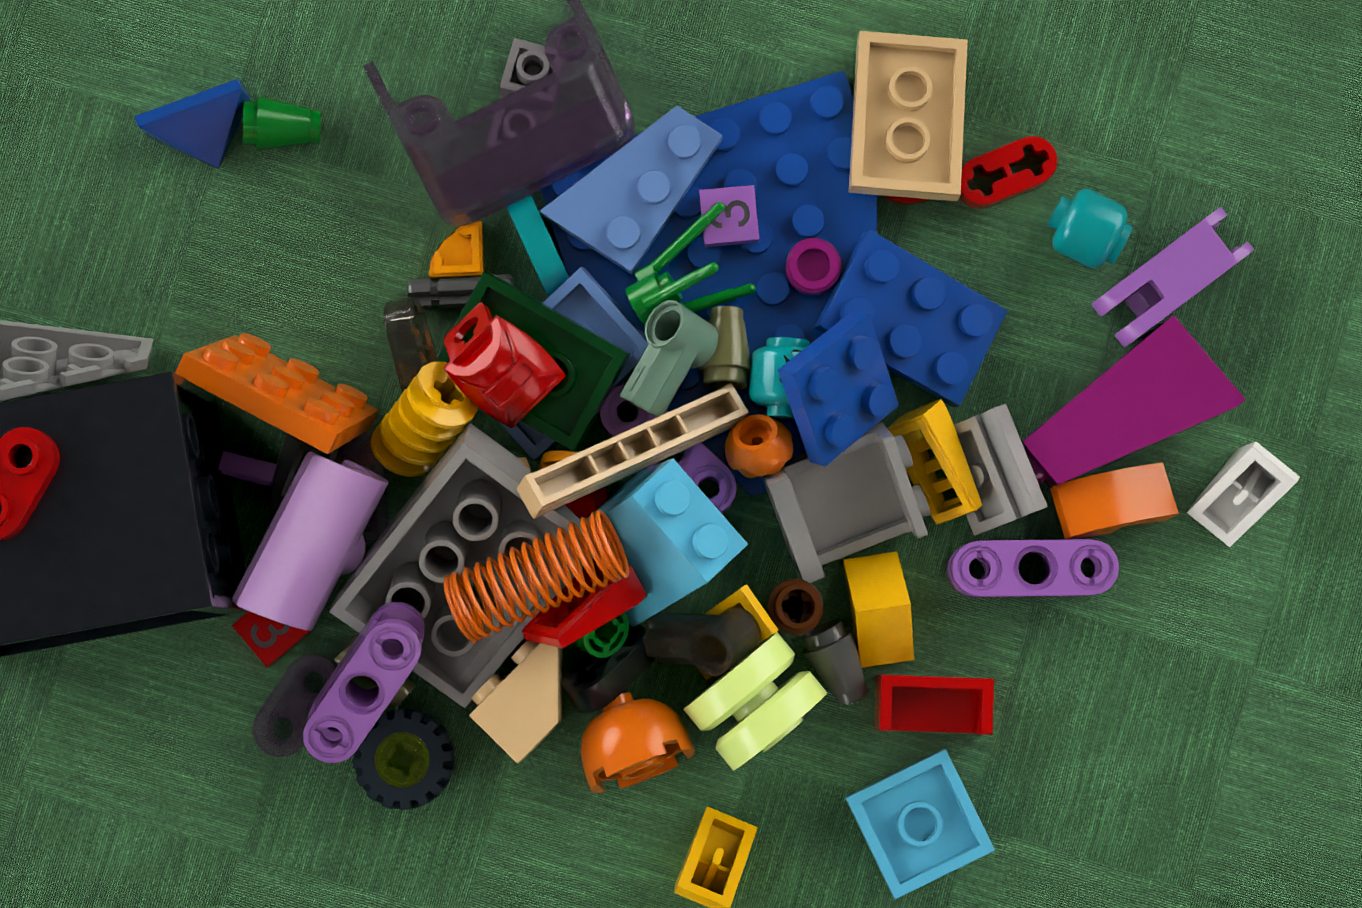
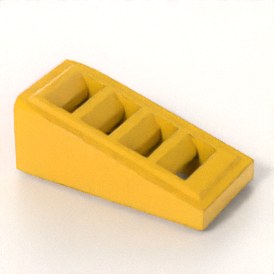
M942 399L903 414L887 427L894 437L898 435L903 436L913 460V466L905 468L914 485H920L936 525L976 511L982 506L956 429ZM930 448H931V450L933 451V453H934V455H935L934 457H931V458L929 457V454H928V451H927V450L930 449ZM943 469L946 476L937 479L935 471ZM953 488L957 496L945 501L942 492Z

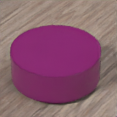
M808 238L798 242L790 250L786 260L785 271L787 279L792 287L806 295H820L829 291L837 282L841 272V259L838 251L832 244L819 238Z

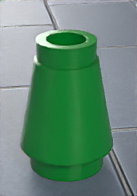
M258 96V101H244L243 144L256 145V150L309 144V142L320 143L321 110H310L307 107Z

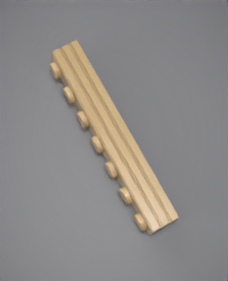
M730 383L717 391L534 473L531 472L523 477L516 490L530 515L535 519L731 429L737 422L745 418L749 412L734 386Z

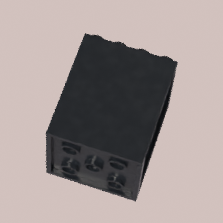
M166 372L0 403V438L15 428H34L48 434L55 441L60 454L58 470L25 527L16 536L0 541V657L248 612L232 602V597L246 572L231 480L229 476L221 474V471L218 470L223 451H225L216 396L174 372ZM28 446L21 447L15 454V462L20 468L28 466L33 458L32 451Z

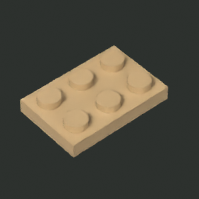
M859 31L856 49L849 193L958 201L961 195L968 40Z

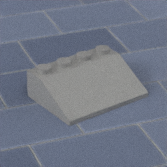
M469 423L364 555L357 569L351 572L339 586L329 611L360 633L371 616L381 606L391 602H403L413 606L421 613L425 622V637L422 642L420 658L412 671L463 708L467 707L472 700V696L491 678L524 638L521 631L534 617L526 616L525 621L521 623L515 620L513 627L508 628L503 625L501 632L491 631L489 637H483L482 640L471 642L462 634L449 609L443 585L445 576L451 575V572L459 573L462 576L464 567H468L474 572L476 562L482 563L486 568L487 557L495 559L498 563L499 552L505 553L510 559L509 551L511 547L518 549L522 554V542L528 543L534 550V537L540 538L545 544L546 532L553 534L558 542L556 535L557 527L563 528L570 537L568 531L569 522L575 523L582 533L580 519L566 505L533 519L516 490L523 477L531 473V471L516 456L471 423ZM578 540V543H579V545H580V548H581V550H582V552H583V554H584V551H583V549H582V546H581V544H580V542H579V540ZM565 542V545H566V548H567V550H568V553H569V555H570V557H571V559H572V561H573V558H572V555H571V553H570V550H569V548H568V546H567V544H566V542ZM552 544V547H553L554 553H555V555H556V558H557V560H558V562H559V564H560V566H561V568H562V570H563V567H562V564H561L560 559H559V557H558V554H557V552H556V550H555V548H554V546H553V544ZM539 547L540 552H541V555H542L543 560H544V562H545V565H546V567H547V569H548V571H549V573H550V575H551V577H552V574H551L549 565H548V563H547V561H546V558H545V556H544V554H543L541 548ZM528 553V557H529V559H530L531 565H532V567H533V569H534V571H535V574H536L538 580H539L540 583H541V580H540L539 574H538V572H537V569H536V567H535V565H534V562H533L531 556H530L529 553ZM516 557V561L520 569V572L525 580L526 585L530 590L525 573L522 569L520 562ZM504 561V566H505V568H506L508 577H509V579H510V581H511V583H512V585H513V587H514V589H515L517 595L519 596V593H518L516 584H515V582H514V579H513V577H512V575H511V572H510L509 568L507 567V565H506V563H505V561ZM492 566V570L498 583V586L508 603L500 578L497 572L495 571L494 567ZM569 568L571 578L573 579L574 575ZM480 570L484 586L489 594L491 601L496 607L492 591L488 585L485 576ZM468 574L469 582L471 584L473 593L485 614L481 597L477 591V588L473 580ZM558 574L559 581H560V586H561V590H562V589L565 587V584L563 583V581L561 580V578H560V576H559V574ZM547 581L550 598L553 599L556 593ZM536 588L538 603L545 607V599ZM525 594L527 609L533 612V604ZM513 599L515 614L522 617V610ZM502 605L504 620L510 622V615ZM491 612L492 624L495 627H499V621ZM484 623V631L487 632V626Z

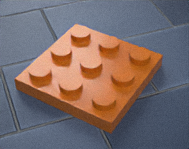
M241 333L240 337L234 335L184 353L175 371L176 374L185 378V380L326 454L331 453L368 431L379 412L378 409L366 403L368 397L358 389L345 384H338L337 388L318 378L320 372L312 365L294 358H290L287 362L269 353L271 346L267 342L247 333Z

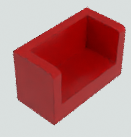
M876 674L875 730L992 735L994 679Z

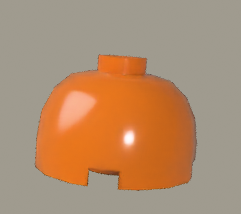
M631 692L620 694L610 704L602 708V714L596 716L588 723L582 734L580 748L583 772L592 793H605L606 789L603 784L605 781L617 779L619 787L622 789L652 779L679 766L675 758L676 754L683 752L690 759L695 753V748L687 728L680 716L670 706L650 698L634 700Z

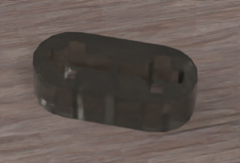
M417 297L389 301L384 307L386 333L402 393L408 388L413 378L417 376L423 366L435 362L437 359L423 306Z

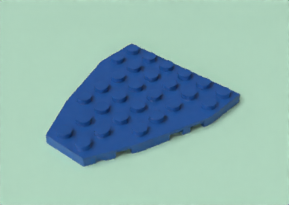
M843 70L694 116L722 134V141L635 269L637 271L650 264L701 217L699 190L754 185L759 243L704 248L702 232L658 273V275H661L667 271L676 281L709 263L715 262L718 264V272L681 292L683 301L679 302L680 304L730 288H736L749 283L754 284L756 291L753 294L694 312L709 322L710 310L714 307L734 306L743 310L750 357L756 349L766 346V339L770 337L799 338L809 340L812 343L824 334L815 329L814 326L835 285L829 291L820 295H806L792 287L786 276L785 265L790 250L798 242L808 238H819L832 244L838 251L841 259V275L862 233L869 229L877 233V195L849 193L854 98L845 71ZM639 134L535 165L534 169L545 205L547 206ZM551 222L568 275L571 277L580 267L585 268L635 325L645 333V325L632 308L625 291L626 287L638 281L635 273L629 274ZM698 367L689 369L667 409L668 412L715 391L703 386V376L698 373ZM749 376L747 387L737 391L749 412L745 417L756 414L767 415V407L757 405L749 397ZM778 419L788 427L792 434V457L805 453L806 450L796 421ZM731 429L701 442L730 469L735 477V481L751 498L767 493L761 477L747 478L738 470H733L728 465L725 456V441Z

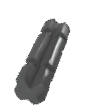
M494 275L515 287L511 275ZM481 276L439 278L438 283H432L431 278L412 279L407 287L409 307L413 311L432 310L433 305H439L440 310L463 309Z

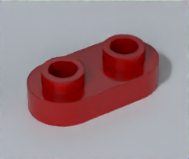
M15 428L0 438V503L2 506L0 514V541L10 539L22 531L59 467L60 454L55 441L48 434L34 428ZM28 446L33 454L32 461L28 466L20 468L15 462V454L21 447Z

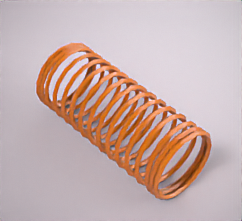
M597 510L596 513L591 512L590 522L587 518L581 516L580 526L582 533L575 523L569 522L568 531L570 537L563 528L557 527L556 535L558 542L553 534L546 532L545 544L540 538L534 537V550L528 543L522 542V554L518 549L511 547L509 551L510 559L505 553L499 552L498 563L495 559L487 557L486 568L482 563L476 562L474 572L470 568L464 567L462 576L456 572L446 575L443 582L444 593L451 614L462 634L469 641L477 642V640H482L483 637H489L491 631L501 632L503 625L509 628L513 627L515 620L521 623L525 621L526 616L536 617L538 610L544 613L548 612L550 605L555 608L559 607L562 600L564 602H571L573 595L583 597L585 590L595 592L597 585L606 587L608 580L618 582L623 580V577L628 578V560L619 536L608 516L601 510ZM578 540H579V542H580V544H581V546H582V549H583V551H584V554H583V552H582V550H581V548H580V545H579V543H578ZM565 542H566V544H567V546H568V548H569V550H570V553H571V555H572L573 561H572V559H571V557H570V555H569V553H568V550H567V548H566ZM552 544H553V546H554V548H555V550H556V552H557V554H558V557H559L560 562H561V564H562L563 570H562V568H561V566H560V564H559V562H558V560H557V558H556V555H555V553H554ZM539 547L541 548V550H542V552H543V554H544V556H545V558H546V561H547V563H548V565H549V568H550L552 577H551V575H550V573H549V571H548V569H547V567H546V565H545V562H544V560H543V557H542V555H541V552H540ZM528 553H529V555L531 556V558H532V560H533V562H534V565H535V567H536V569H537V572H538V574H539L541 583H540V581L538 580V578H537V576H536V574H535V571H534V569H533V567H532V565H531L530 559H529V557H528ZM591 554L603 572V582L596 576ZM516 557L520 562L522 569L525 573L530 590L526 585L525 580L520 572V569L516 561ZM504 561H505L507 567L509 568V570H510V572H511V575H512V577H513V579H514V582H515V584H516V587H517L519 596L517 595V593H516V591H515V589H514V587H513V585H512V583H511V581H510V579H509V577H508L506 568H505V566H504ZM580 561L591 577L592 587L588 586L585 582ZM492 566L494 567L495 571L497 572L500 578L508 603L498 586V583L492 570ZM569 568L580 584V592L573 587ZM480 570L485 576L488 585L492 591L496 607L491 601L489 594L484 586ZM468 574L473 580L477 588V591L481 597L485 614L473 593L471 584L469 582ZM558 574L568 588V597L562 593ZM547 581L557 595V602L550 598ZM536 588L545 599V607L538 603ZM525 594L533 604V612L527 609ZM513 599L522 610V617L515 614ZM502 605L510 615V622L504 620ZM491 612L499 621V627H495L492 624ZM484 623L487 626V632L484 631Z

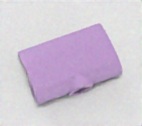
M308 452L232 597V602L240 608L268 619L312 631L340 576L350 574L362 562L365 554L363 532L389 482L379 474L355 462L344 460L342 464H339L314 452Z

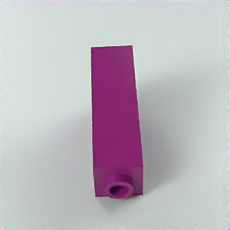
M1173 315L1021 442L1038 484L1044 481L1051 488L1054 485L1057 486L1232 410L1246 399Z

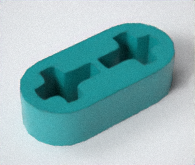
M528 194L506 204V208L547 297H549L569 279V276L531 194Z

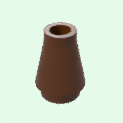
M789 579L780 583L772 591L768 602V614L776 627L781 631L791 635L805 634L819 623L823 614V600L819 591L811 583L802 579ZM785 600H790L794 604L795 612L791 618H789L788 613L782 611V602Z

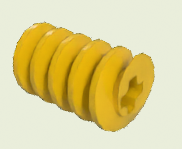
M431 362L423 366L370 436V447L375 458L385 468L395 474L414 477L422 476L432 470L438 459L444 455L447 448L453 444L456 437L461 434L465 426L478 411V406L460 390L444 370L447 362Z

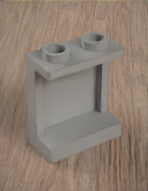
M882 422L876 424L825 467L809 462L805 452L787 461L779 473L761 476L793 565L802 580L811 583L825 577L822 565L903 533L913 532L917 539L928 535L923 521L924 517L931 515L926 497L919 484L911 487L905 469L913 466L908 446L902 435L894 437Z

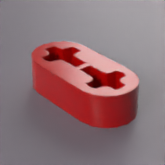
M1030 136L977 156L968 161L962 168L961 195L959 198L970 208L985 209L1037 189L1047 183L1056 170L1058 162L1056 150L1044 138ZM1024 150H1029L1033 157L1042 155L1045 160L1038 169L1039 175L1034 176L1030 169H1024L1013 174L1010 167L1018 165L1022 161ZM975 170H979L983 177L1001 172L1003 178L995 181L990 186L989 196H984L980 189L973 191L969 189L968 184L973 180Z

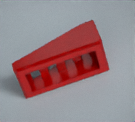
M593 558L596 576L603 582V572ZM629 565L628 578L623 577V580L618 582L608 580L606 587L597 585L595 592L585 590L583 597L573 595L571 602H564L562 600L559 607L555 608L550 605L548 612L543 613L540 611L521 632L528 641L564 648L642 602L647 597V593L634 569ZM583 568L585 582L588 586L592 587L591 577ZM574 577L572 579L573 587L580 592V584ZM565 586L562 589V593L568 597V588ZM557 595L552 599L554 602H557Z

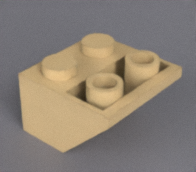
M527 640L511 657L518 666L505 679L500 674L497 676L493 675L471 698L478 706L469 716L517 764L523 761L563 721V648Z

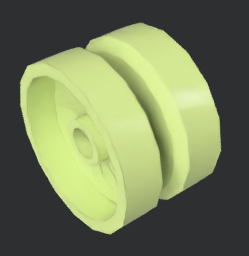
M778 632L770 636L683 708L701 731L714 729L731 715L735 717L737 722L718 738L715 747L733 771L761 750L766 752L803 721L802 717L827 694L810 671L798 672L779 687L776 686L773 680L793 663L795 656L793 650Z

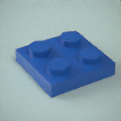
M853 310L778 369L809 462L824 467L899 406L869 313Z

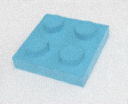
M944 748L845 796L894 899L995 851L948 752Z

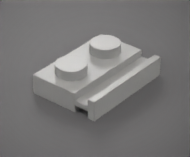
M1006 404L994 407L954 425L982 502V506L978 510L966 514L974 536L1048 507Z

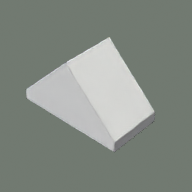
M1255 441L1239 447L1192 504L1187 513L1227 546L1231 547L1297 483L1300 476Z

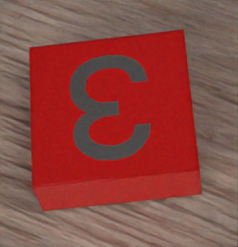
M250 611L231 625L266 668L274 665L311 633V631L292 627Z

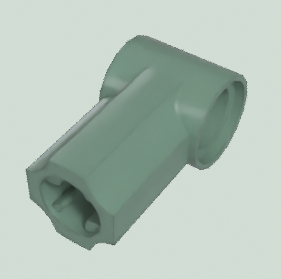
M673 300L662 302L649 315L644 333L649 344L620 394L621 398L655 417L665 414L689 369L701 367L709 361L718 345L719 335L717 329L679 302Z

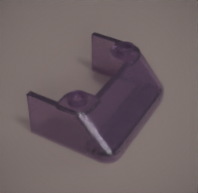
M561 0L568 20L554 27L546 38L545 53L554 71L553 73L456 122L453 121L445 104L433 96H415L395 106L373 61L363 66L437 213L445 222L455 226L470 225L612 154L632 139L635 132V120L631 107L599 35L580 0Z

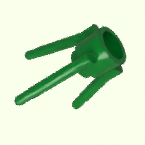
M717 202L650 264L634 272L638 281L626 287L625 291L632 308L644 325L651 312L659 304L668 300L683 301L682 291L718 272V264L712 262L676 281L667 271L658 275L671 260L725 210L724 203ZM749 283L681 304L692 312H697L753 294L756 291V287L754 284Z

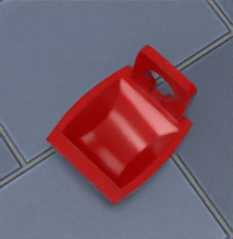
M482 302L477 304L444 338V344L450 359L444 366V370L476 406L511 429L566 377L552 356L537 341L498 315L492 318L489 308ZM477 324L473 330L474 336L467 343L465 341L461 342L465 333L473 325Z

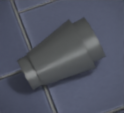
M841 619L825 622L801 637L806 647L802 651L803 655L831 694L835 696L839 705L852 703L869 692L865 684V677L853 630L846 629Z

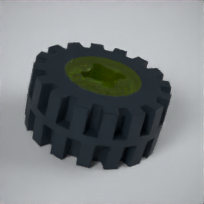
M397 709L382 714L356 750L355 756L352 759L353 769L356 770V780L359 786L364 788L367 792L366 795L371 800L377 801L382 806L390 809H413L431 802L447 787L455 769V747L453 740L450 739L447 733V729L435 717L418 710Z

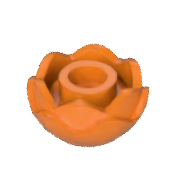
M765 414L750 415L737 422L729 431L725 441V456L728 465L733 470H738L747 478L779 473L793 454L792 434L788 427L777 418Z

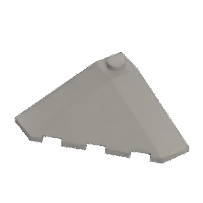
M0 320V401L147 369L153 350L154 339Z

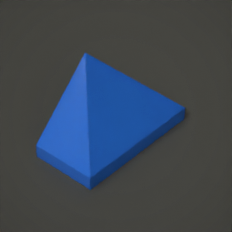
M235 79L134 117L138 127L149 138L219 169L243 119L244 101H251L240 80Z

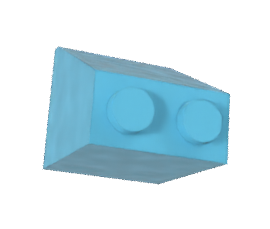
M674 458L637 472L597 509L603 511L613 524L624 548L628 565L632 566L647 593V597L642 602L625 612L632 627H635L708 583L748 545Z

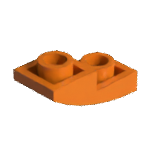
M1163 462L1099 473L1067 481L1050 488L1065 540L1111 534L1121 527L1167 521L1179 514Z

